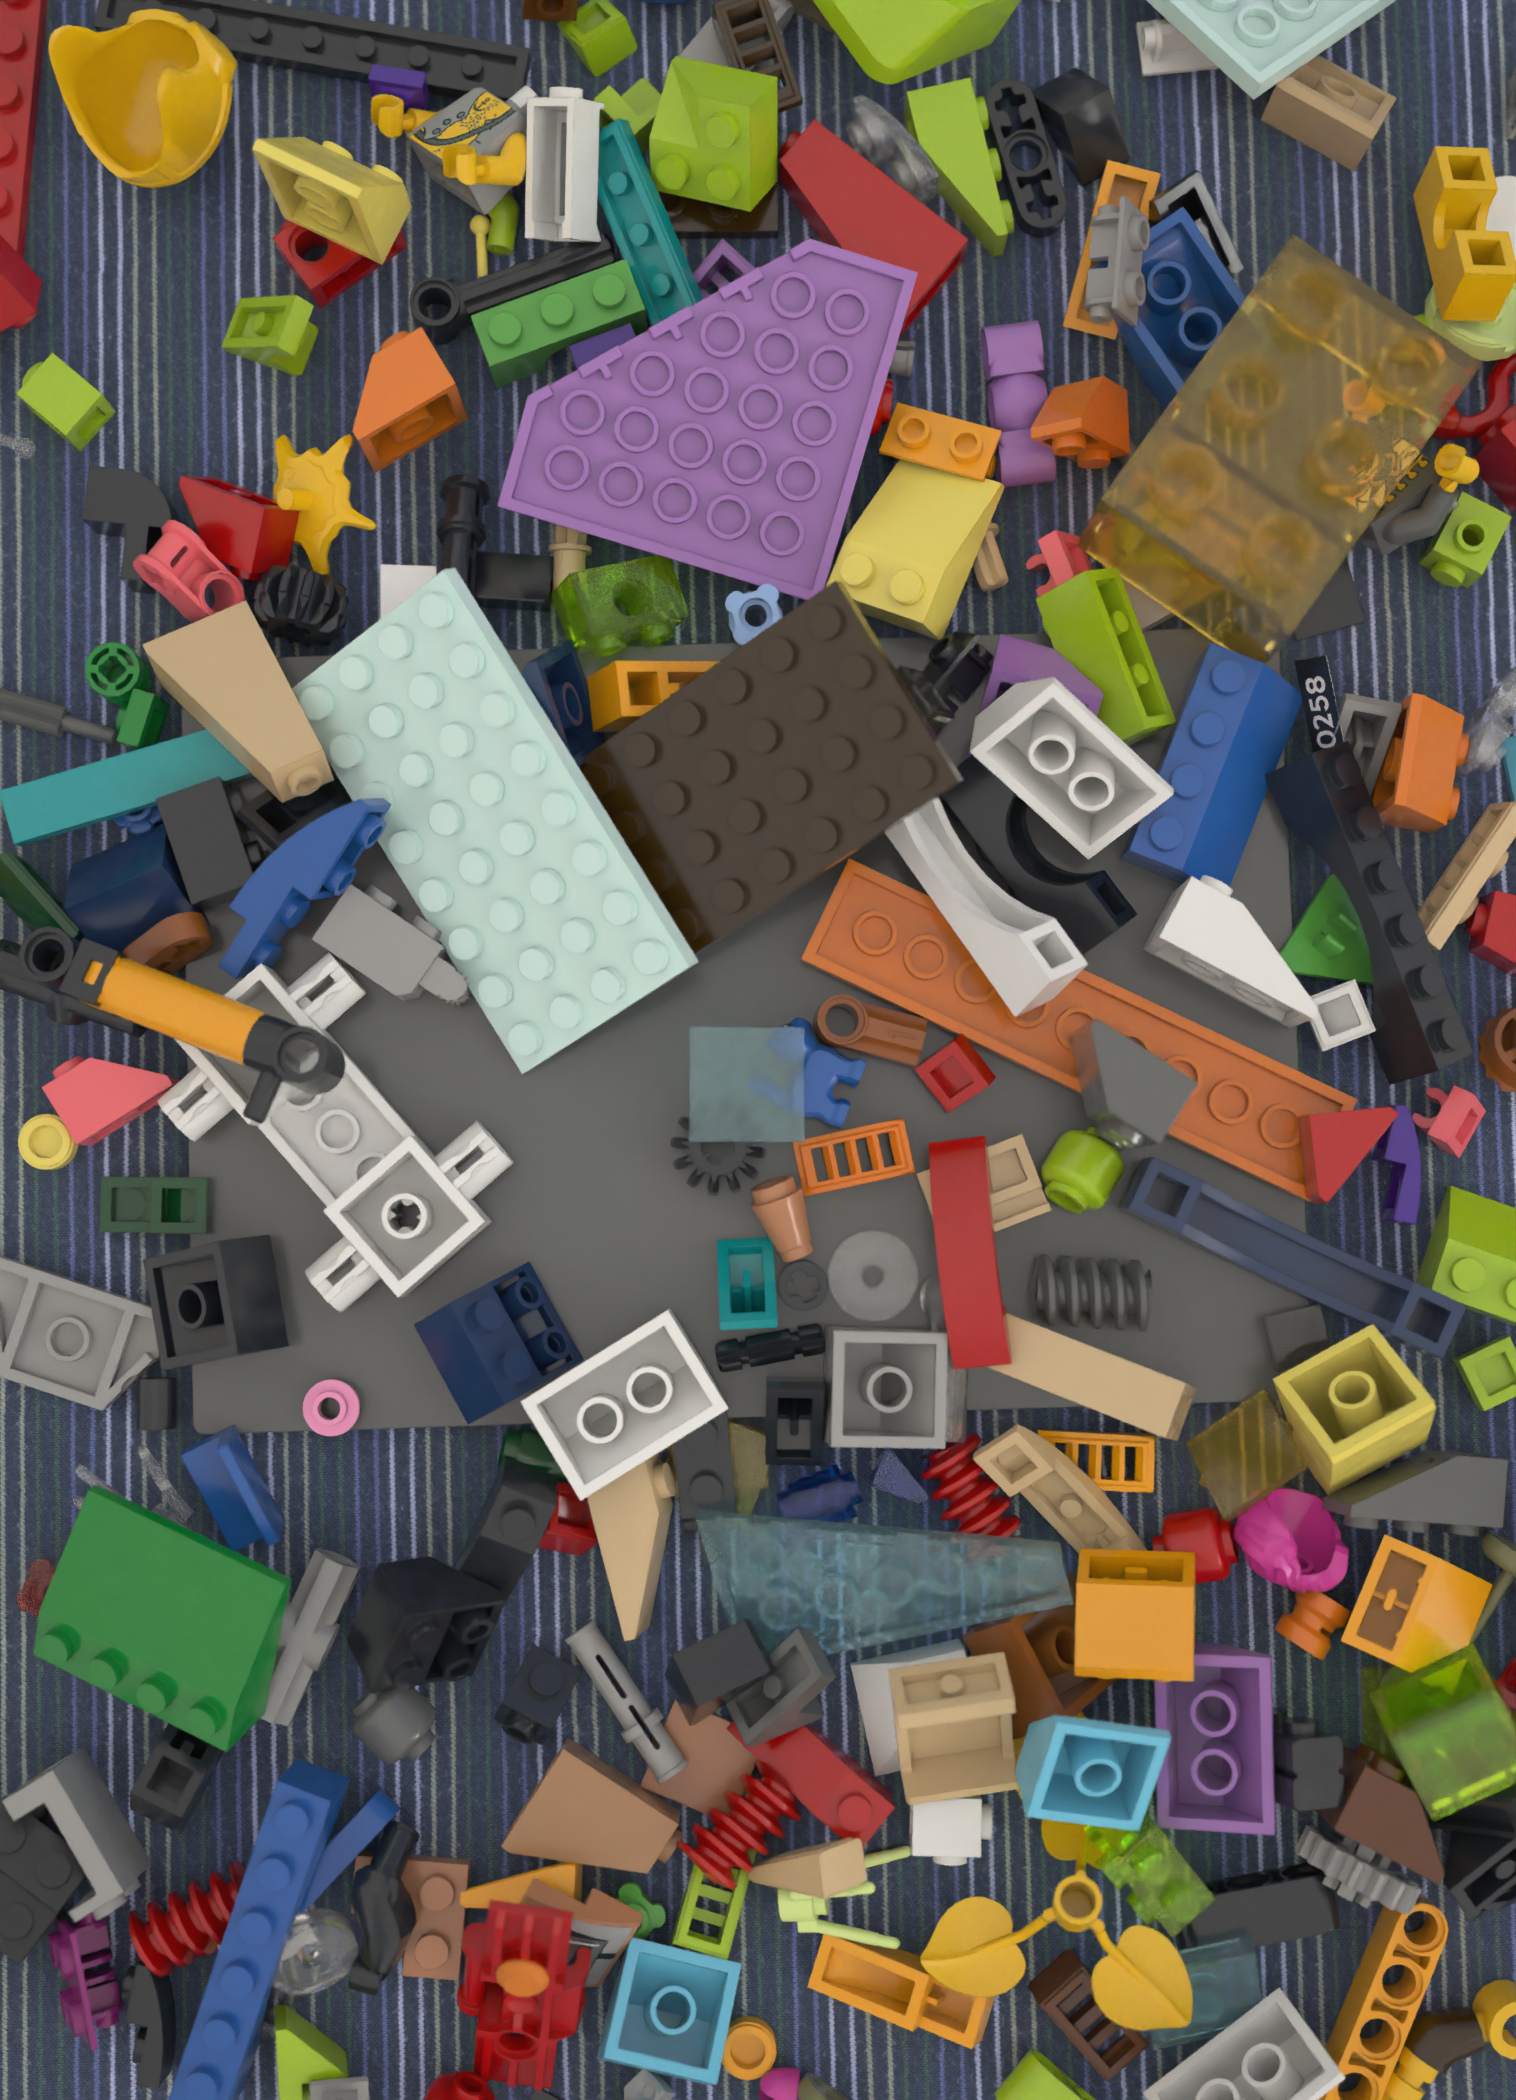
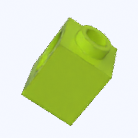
M51 353L44 362L36 363L27 371L22 380V387L16 393L34 414L79 452L85 448L116 412L98 390L54 353Z

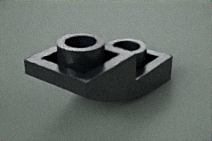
M140 1960L136 1966L130 1965L123 1983L121 2000L129 2002L125 2023L146 2026L140 2028L133 2050L132 2062L140 2064L136 2085L159 2089L172 2071L175 2054L176 2007L170 1974L164 1977L157 1976Z

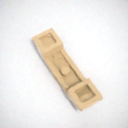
M1017 1424L974 1452L973 1459L1009 1497L1020 1492L1078 1553L1080 1548L1148 1551L1123 1515L1102 1490L1064 1453L1031 1430Z

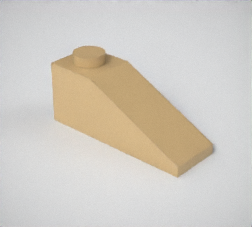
M659 1452L587 1497L624 1642L636 1639L650 1627L673 1508L671 1497L675 1495L674 1476L670 1466L667 1463H662Z

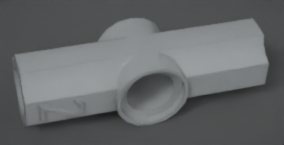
M319 1547L315 1549L292 1602L288 1601L286 1604L265 1714L261 1719L272 1724L276 1723L289 1726L292 1723L314 1672L320 1670L340 1628V1624L337 1623L338 1618L359 1577L358 1574L361 1566L353 1562L352 1559L335 1551Z

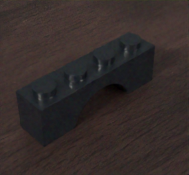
M970 755L956 767L964 781L942 795L944 808L953 819L963 823L975 839L976 849L981 858L990 866L996 867L1008 883L1011 897L1032 910L1055 918L1082 956L1138 915L1105 870L1092 873H1073L1060 869L1045 859L1035 847L1028 831L1026 821L1027 804L974 755Z

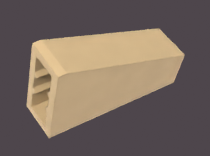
M246 600L142 644L160 685L282 803L297 796L309 795L320 786L334 780L324 750Z
M1007 1313L1012 1364L987 1366L988 1368L1163 1438L1178 1441L1196 1394V1387Z

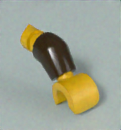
M1495 1980L1486 1984L1476 1994L1472 2008L1467 2006L1430 2010L1416 2017L1399 2055V2064L1394 2068L1381 2100H1421L1425 2094L1421 2087L1423 2082L1431 2084L1439 2072L1445 2074L1452 2064L1484 2051L1485 2042H1489L1500 2055L1516 2059V2039L1508 2030H1503L1505 2022L1516 2014V1983L1510 1980Z

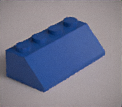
M1211 642L1198 659L1175 718L1177 723L1172 725L1155 772L1174 789L1173 795L1133 825L1120 860L1180 884H1183L1191 876L1200 880L1202 875H1206L1230 887L1269 787L1265 775L1274 771L1277 767L1302 702L1301 692L1263 662Z

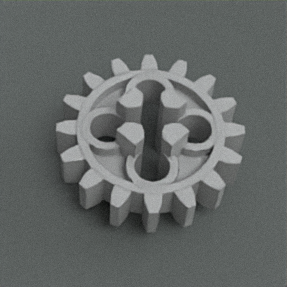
M1306 1825L1294 1850L1297 1851L1298 1855L1307 1859L1309 1864L1325 1871L1324 1874L1326 1876L1322 1884L1336 1890L1341 1881L1342 1883L1336 1894L1352 1902L1358 1891L1359 1893L1355 1901L1367 1909L1371 1901L1376 1900L1391 1910L1395 1909L1405 1915L1411 1913L1422 1889L1418 1887L1419 1885L1416 1882L1408 1879L1407 1875L1391 1868V1859L1379 1853L1375 1858L1376 1851L1362 1844L1357 1848L1358 1842L1347 1836L1344 1839H1340L1314 1825Z

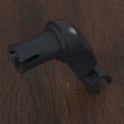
M389 1821L386 1824L384 1834L370 1865L356 1871L351 1891L352 1907L363 1932L361 1953L356 1957L351 1967L348 1987L373 1996L379 1991L380 1981L384 1980L398 1964L417 1923L416 1911L411 1895L404 1887V1882L401 1878L420 1835L415 1829L401 1822Z

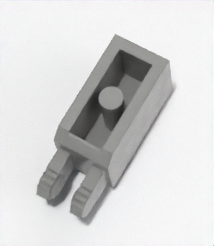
M350 884L312 938L313 941L403 1001L419 998L425 989L441 1000H446L447 1004L451 1003L452 1006L455 1004L460 1006L468 999H471V991L467 986L469 983L466 982L467 977L462 976L463 973L461 971L459 972L455 967L444 961L448 954L446 948L438 943L442 932L417 915L411 923H408L392 911L398 902L369 884L365 892Z

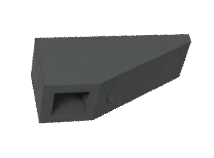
M1427 1449L1324 1497L1322 1509L1344 1515L1343 1525L1350 1527L1378 1529L1379 1519L1394 1520V1528L1403 1531L1429 1533L1430 1523L1444 1524V1532L1479 1536L1480 1526L1503 1528L1508 1459L1471 1452Z

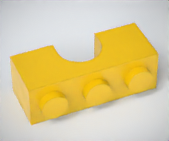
M1435 146L1413 194L1441 320L1495 322L1516 281V260L1509 232L1486 231L1489 208L1498 191L1488 148Z

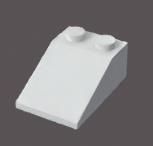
M1202 875L1200 880L1191 876L1172 892L1143 950L1289 1028L1314 1019L1319 1008L1244 904L1230 897L1233 890L1228 885L1206 875Z

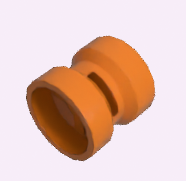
M1320 1591L1296 1592L1294 1611L1282 1614L1274 1629L1323 1661L1332 1647L1329 1638L1330 1634L1334 1633L1338 1628H1343L1351 1617L1352 1612Z

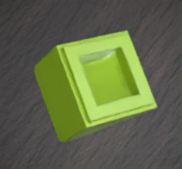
M590 0L578 8L576 21H560L557 23L571 47L595 77L602 75L637 50V43L626 17L608 0Z

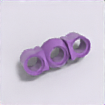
M1034 320L982 327V362L985 383H990L987 390L989 420L991 428L1002 431L994 456L998 458L995 469L996 480L1002 483L1005 488L1054 482L1056 476L1055 455L1051 449L1031 439V426L1048 398L1045 380L1040 376L1045 371L1039 322Z

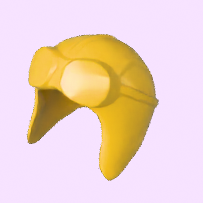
M146 9L131 13L125 25L107 31L96 32L85 27L66 25L52 32L48 48L50 61L62 98L69 110L78 134L82 136L93 154L116 177L139 187L160 188L180 183L193 175L211 157L220 143L227 126L232 104V81L238 64L225 44L207 28L195 20L190 22L176 12Z

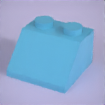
M1053 1715L1029 1724L1015 1768L1026 1817L1139 1832L1171 1741L1169 1730Z
M632 1937L627 1944L612 1991L597 2059L705 2085H717L741 1963Z

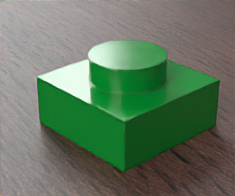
M133 688L129 702L126 701L122 704L117 715L116 731L119 733L117 741L131 751L158 744L170 706L155 694Z

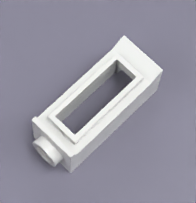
M550 87L549 97L527 98L525 238L552 242H601L597 227L599 116L600 109H604V103L583 99V89Z

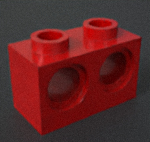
M286 220L281 226L280 232L272 237L282 259L319 309L382 266V264L289 220ZM401 229L384 263L407 248ZM322 246L328 248L326 254L317 261L303 260L306 252L313 247Z

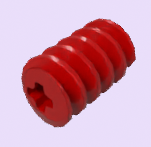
M969 1433L945 1443V1449H933L921 1457V1459L929 1458L931 1464L920 1474L921 1479H939L941 1482L929 1495L931 1500L949 1499L951 1503L939 1516L941 1521L959 1520L961 1524L949 1536L951 1542L969 1541L971 1545L959 1557L962 1563L989 1557L1014 1544L1022 1537L1021 1535L1011 1536L1021 1524L1017 1515L1000 1516L1011 1503L1007 1494L990 1495L999 1485L988 1474L980 1475L984 1470L973 1459L974 1454H970L981 1442V1438L977 1433Z
M757 1759L755 1763L762 1778L759 1780L746 1773H743L739 1778L746 1795L743 1797L727 1790L723 1797L729 1812L725 1813L712 1806L707 1810L713 1829L709 1830L696 1823L691 1827L697 1846L692 1847L679 1840L676 1842V1845L714 1885L719 1883L731 1890L738 1886L731 1871L733 1866L748 1873L754 1869L747 1853L749 1849L764 1856H767L770 1852L763 1836L765 1832L783 1839L786 1836V1832L779 1818L784 1815L797 1822L802 1819V1815L795 1802L796 1799Z
M239 1861L230 1864L232 1881L229 1883L226 1882L218 1870L210 1873L211 1891L208 1893L197 1880L189 1883L190 1901L187 1903L177 1890L169 1893L168 1905L170 1911L165 1912L156 1900L148 1903V1922H144L135 1910L130 1912L129 1931L132 1943L146 1967L155 1975L164 1977L173 1972L175 1965L185 1967L194 1962L196 1954L206 1957L215 1952L217 1944L221 1946L246 1873L245 1868Z

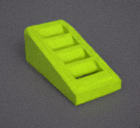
M749 1849L747 1853L753 1865L756 1851ZM693 1863L669 1944L728 1960L749 1882L747 1872L740 1868L738 1870L731 1868L738 1886L731 1892L701 1884L704 1873ZM698 1896L727 1904L725 1914L721 1915L695 1907ZM694 1919L720 1927L718 1937L714 1938L689 1930L691 1920Z

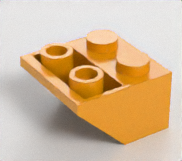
M1384 1534L1341 1642L1450 1691L1493 1584L1434 1555Z
M1080 1548L1076 1581L1075 1676L1097 1677L1100 1679H1151L1161 1682L1193 1681L1196 1618L1195 1552Z

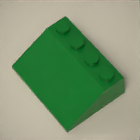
M95 1484L87 1492L41 1605L33 1655L228 1752L265 1714L291 1578Z

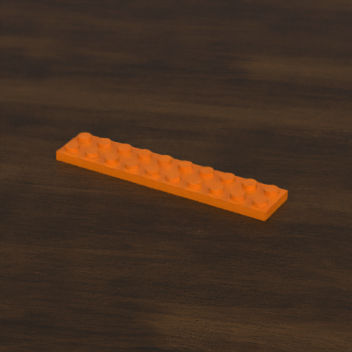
M850 858L801 958L802 962L917 1017L928 1019V1022L957 1036L962 1033L968 1041L1081 1095L1082 1092L1070 1039L1077 1029L1097 1018L1198 1082L1193 1093L1166 1133L1167 1136L1306 1202L1311 1200L1306 1197L1297 1117L1310 1114L1351 1111L1358 1099L1084 969L1053 1000L1015 1017L930 896Z

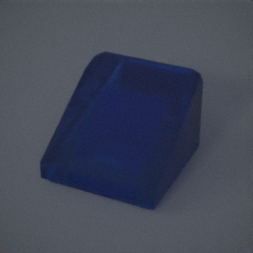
M880 1448L870 1476L873 1487L920 1505L922 1503L926 1504L929 1495L893 1449Z

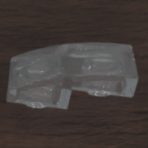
M862 94L852 98L850 122L846 123V130L854 150L859 154L865 152L870 163L875 167L889 162L893 180L921 203L925 204L935 199L939 175L915 138L893 115L876 102Z
M1516 666L1510 669L1491 689L1465 732L1469 737L1467 754L1462 766H1456L1455 771L1461 778L1477 768L1485 774L1509 751L1502 743L1515 731L1506 720L1516 713Z

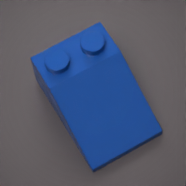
M1184 207L1150 228V243L1147 250L1143 251L1141 268L1146 284V296L1143 305L1138 307L1137 326L1129 325L1117 313H1112V317L1143 380L1173 424L1262 365L1277 345L1273 336ZM1101 261L1092 269L1107 268L1108 261Z

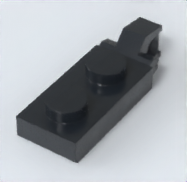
M727 1410L673 1443L681 1519H684L685 1532L699 1531L702 1562L724 1560L723 1528L736 1527L737 1500Z

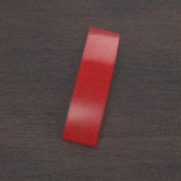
M986 1136L929 1143V1166L935 1245L944 1316L954 1370L1012 1364L1006 1306H1003L990 1196L993 1190Z

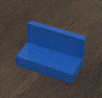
M235 1425L183 1449L180 1456L231 1550L237 1551L262 1538L265 1539L268 1546L280 1541L285 1519Z

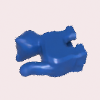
M795 1017L790 1023L778 1026L772 1038L767 1039L765 1044L768 1050L780 1060L798 1064V1069L787 1087L781 1088L768 1078L756 1077L750 1079L747 1084V1090L751 1095H762L770 1104L785 1112L792 1113L801 1118H817L825 1124L842 1128L851 1103H849V1100L842 1098L835 1099L833 1095L834 1085L837 1082L855 1088L861 1079L867 1061L861 1058L850 1059L834 1048L819 1043L813 1034L811 1023L806 1019Z

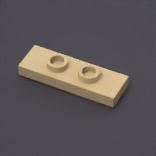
M1516 801L1488 805L1418 910L1417 914L1423 923L1424 931L1432 950H1441L1456 925L1463 923L1471 916L1479 901L1476 895L1486 880L1494 877L1506 864L1509 853L1506 850L1516 837Z

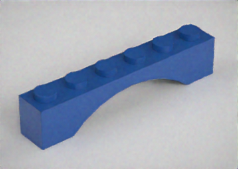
M297 1758L277 1780L168 2100H237L243 2091L261 2039L265 2011L283 1951L308 1885L333 1830L350 1778Z

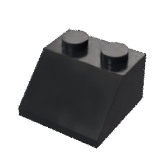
M270 1234L220 1240L143 1259L162 1371L289 1346Z

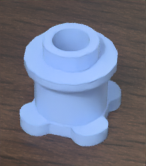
M765 583L757 591H749L745 594L733 591L728 595L725 607L729 612V627L733 633V639L739 645L743 646L783 618L782 610L777 602L779 591L775 586ZM758 609L765 614L766 621L763 625L754 627L747 623L745 616L750 610Z

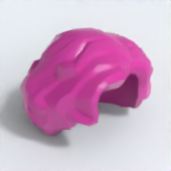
M1274 1488L1258 1492L1252 1496L1249 1502L1244 1504L1237 1514V1521L1234 1523L1233 1539L1242 1547L1249 1567L1264 1579L1281 1585L1285 1589L1289 1588L1292 1592H1325L1333 1589L1343 1580L1347 1573L1349 1550L1341 1541L1340 1530L1333 1513L1322 1509L1323 1498L1296 1489Z

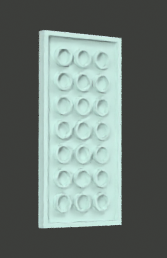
M456 568L441 571L292 688L324 750L326 759L353 802L359 799L384 798L392 804L383 818L386 822L384 832L377 841L428 923L442 932L439 941L446 948V952L457 970L463 973L462 976L467 977L468 988L522 1074L535 1068L699 962Z

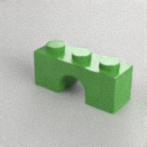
M626 259L471 315L479 344L496 388L547 370L546 360L553 353L566 346L631 323L635 336L648 330L645 307Z

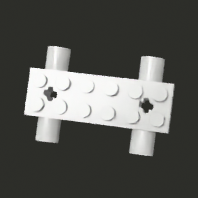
M329 951L289 987L273 969L261 963L224 996L299 1026L312 1027L339 1046L344 1054L346 1067L343 1078L335 1088L328 1093L314 1095L305 1093L295 1086L282 1082L265 1122L260 1124L243 1115L244 1108L260 1072L175 1039L197 1066L157 1101L161 1110L170 1118L174 1125L194 1142L233 1108H235L247 1124L258 1126L327 1206L323 1212L344 1235L305 1269V1274L310 1283L319 1291L322 1297L336 1310L343 1312L380 1279L386 1283L397 1297L408 1296L487 1227L492 1221L473 1198L514 1162L495 1138L477 1120L439 1154L435 1156L327 1032L326 1028L366 994V991L354 976ZM317 1048L309 1050L303 1055L299 1065L300 1073L308 1072L315 1066L319 1057ZM402 1204L406 1206L417 1205L421 1214L417 1218L420 1220V1223L416 1228L413 1226L401 1228L397 1220L403 1216L398 1211Z

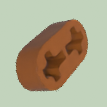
M184 912L169 916L129 944L122 951V954L131 960L173 975L212 945L205 916L199 912Z

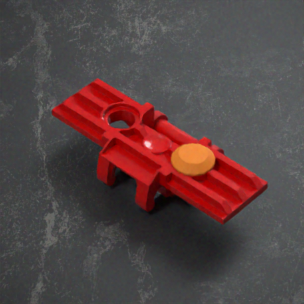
M490 1899L487 1922H475L464 1929L461 1946L466 1954L464 1982L457 1991V2005L464 2014L478 2017L473 2073L483 2078L486 2083H489V2080L507 2082L509 2087L521 2084L534 2086V2090L542 2091L543 2088L551 2089L557 2041L576 2034L585 2010L586 1989L584 1985L588 1978L591 1964L590 1949L588 1947H580L576 1953L575 1963L567 1967L573 1912ZM508 2032H517L527 2036H515Z

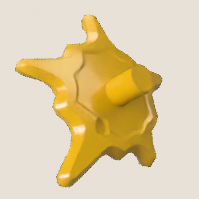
M350 434L341 437L326 453H322L315 447L308 449L303 454H297L293 450L290 439L286 435H281L275 441L278 478L273 486L274 500H277V504L283 510L299 511L293 544L303 546L315 572L329 574L328 552L332 540L339 535L341 528L353 526L365 530H374L377 526L372 520L355 511L349 500L351 482L344 475V463L353 445L354 438Z

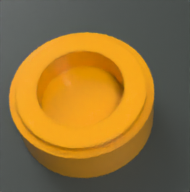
M742 2016L734 2019L729 2023L722 2057L723 2066L731 2075L742 2080H754L764 2076L772 2068L776 2059V2038L772 2028L764 2020L754 2016Z

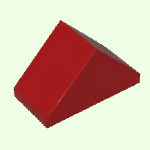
M1391 1107L1297 1117L1306 1197L1315 1204L1328 1203L1399 1113Z

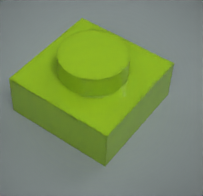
M1502 1335L1453 1359L1478 1410L1487 1411L1516 1397V1348L1510 1336Z

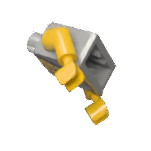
M525 85L504 102L480 87L472 89L443 110L432 112L410 108L404 114V102L402 99L394 95L379 94L375 95L371 101V120L374 124L378 125L379 130L386 137H398L402 135L404 130L429 178L483 215H486L513 186L519 185L525 177L527 98H536L538 96L530 87Z

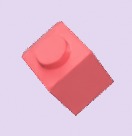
M77 1056L58 1066L52 1072L56 1079L44 1085L42 1089L76 1145L92 1146L157 1106V1100L176 1085L180 1078L94 1058L84 1060L83 1056Z

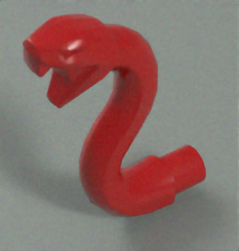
M1516 353L1506 359H1499L1492 366L1487 378L1488 400L1483 411L1472 416L1461 415L1451 397L1447 396L1446 406L1442 410L1428 413L1427 408L1423 409L1418 416L1417 425L1430 437L1447 441L1455 440L1457 437L1471 438L1483 435L1494 426L1493 423L1510 406L1509 379L1516 372Z

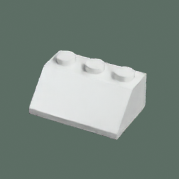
M1055 677L1016 683L975 717L970 753L1088 860L1173 795L1174 789Z
M671 1308L520 1401L580 1501L729 1409L700 1355Z
M1279 1987L1149 2087L1143 2094L1147 2100H1318L1343 2081L1345 2077L1307 2022Z

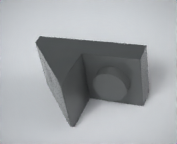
M797 1628L769 1654L776 1670L726 1704L746 1746L754 1747L815 1722L824 1716V1711L816 1696L836 1678V1675L812 1630Z

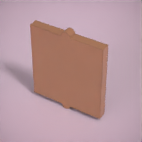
M675 1698L664 1728L683 1758H686L689 1764L661 1784L657 1782L656 1776L648 1766L640 1787L704 1814H707V1810L711 1806L728 1813L729 1808L723 1794L730 1790L743 1796L744 1789L739 1778L743 1773L753 1776L752 1771L756 1764V1758L726 1729L731 1720L712 1713L696 1725L689 1726ZM653 1739V1740H652V1745L656 1748V1747H657V1743H656L655 1740Z

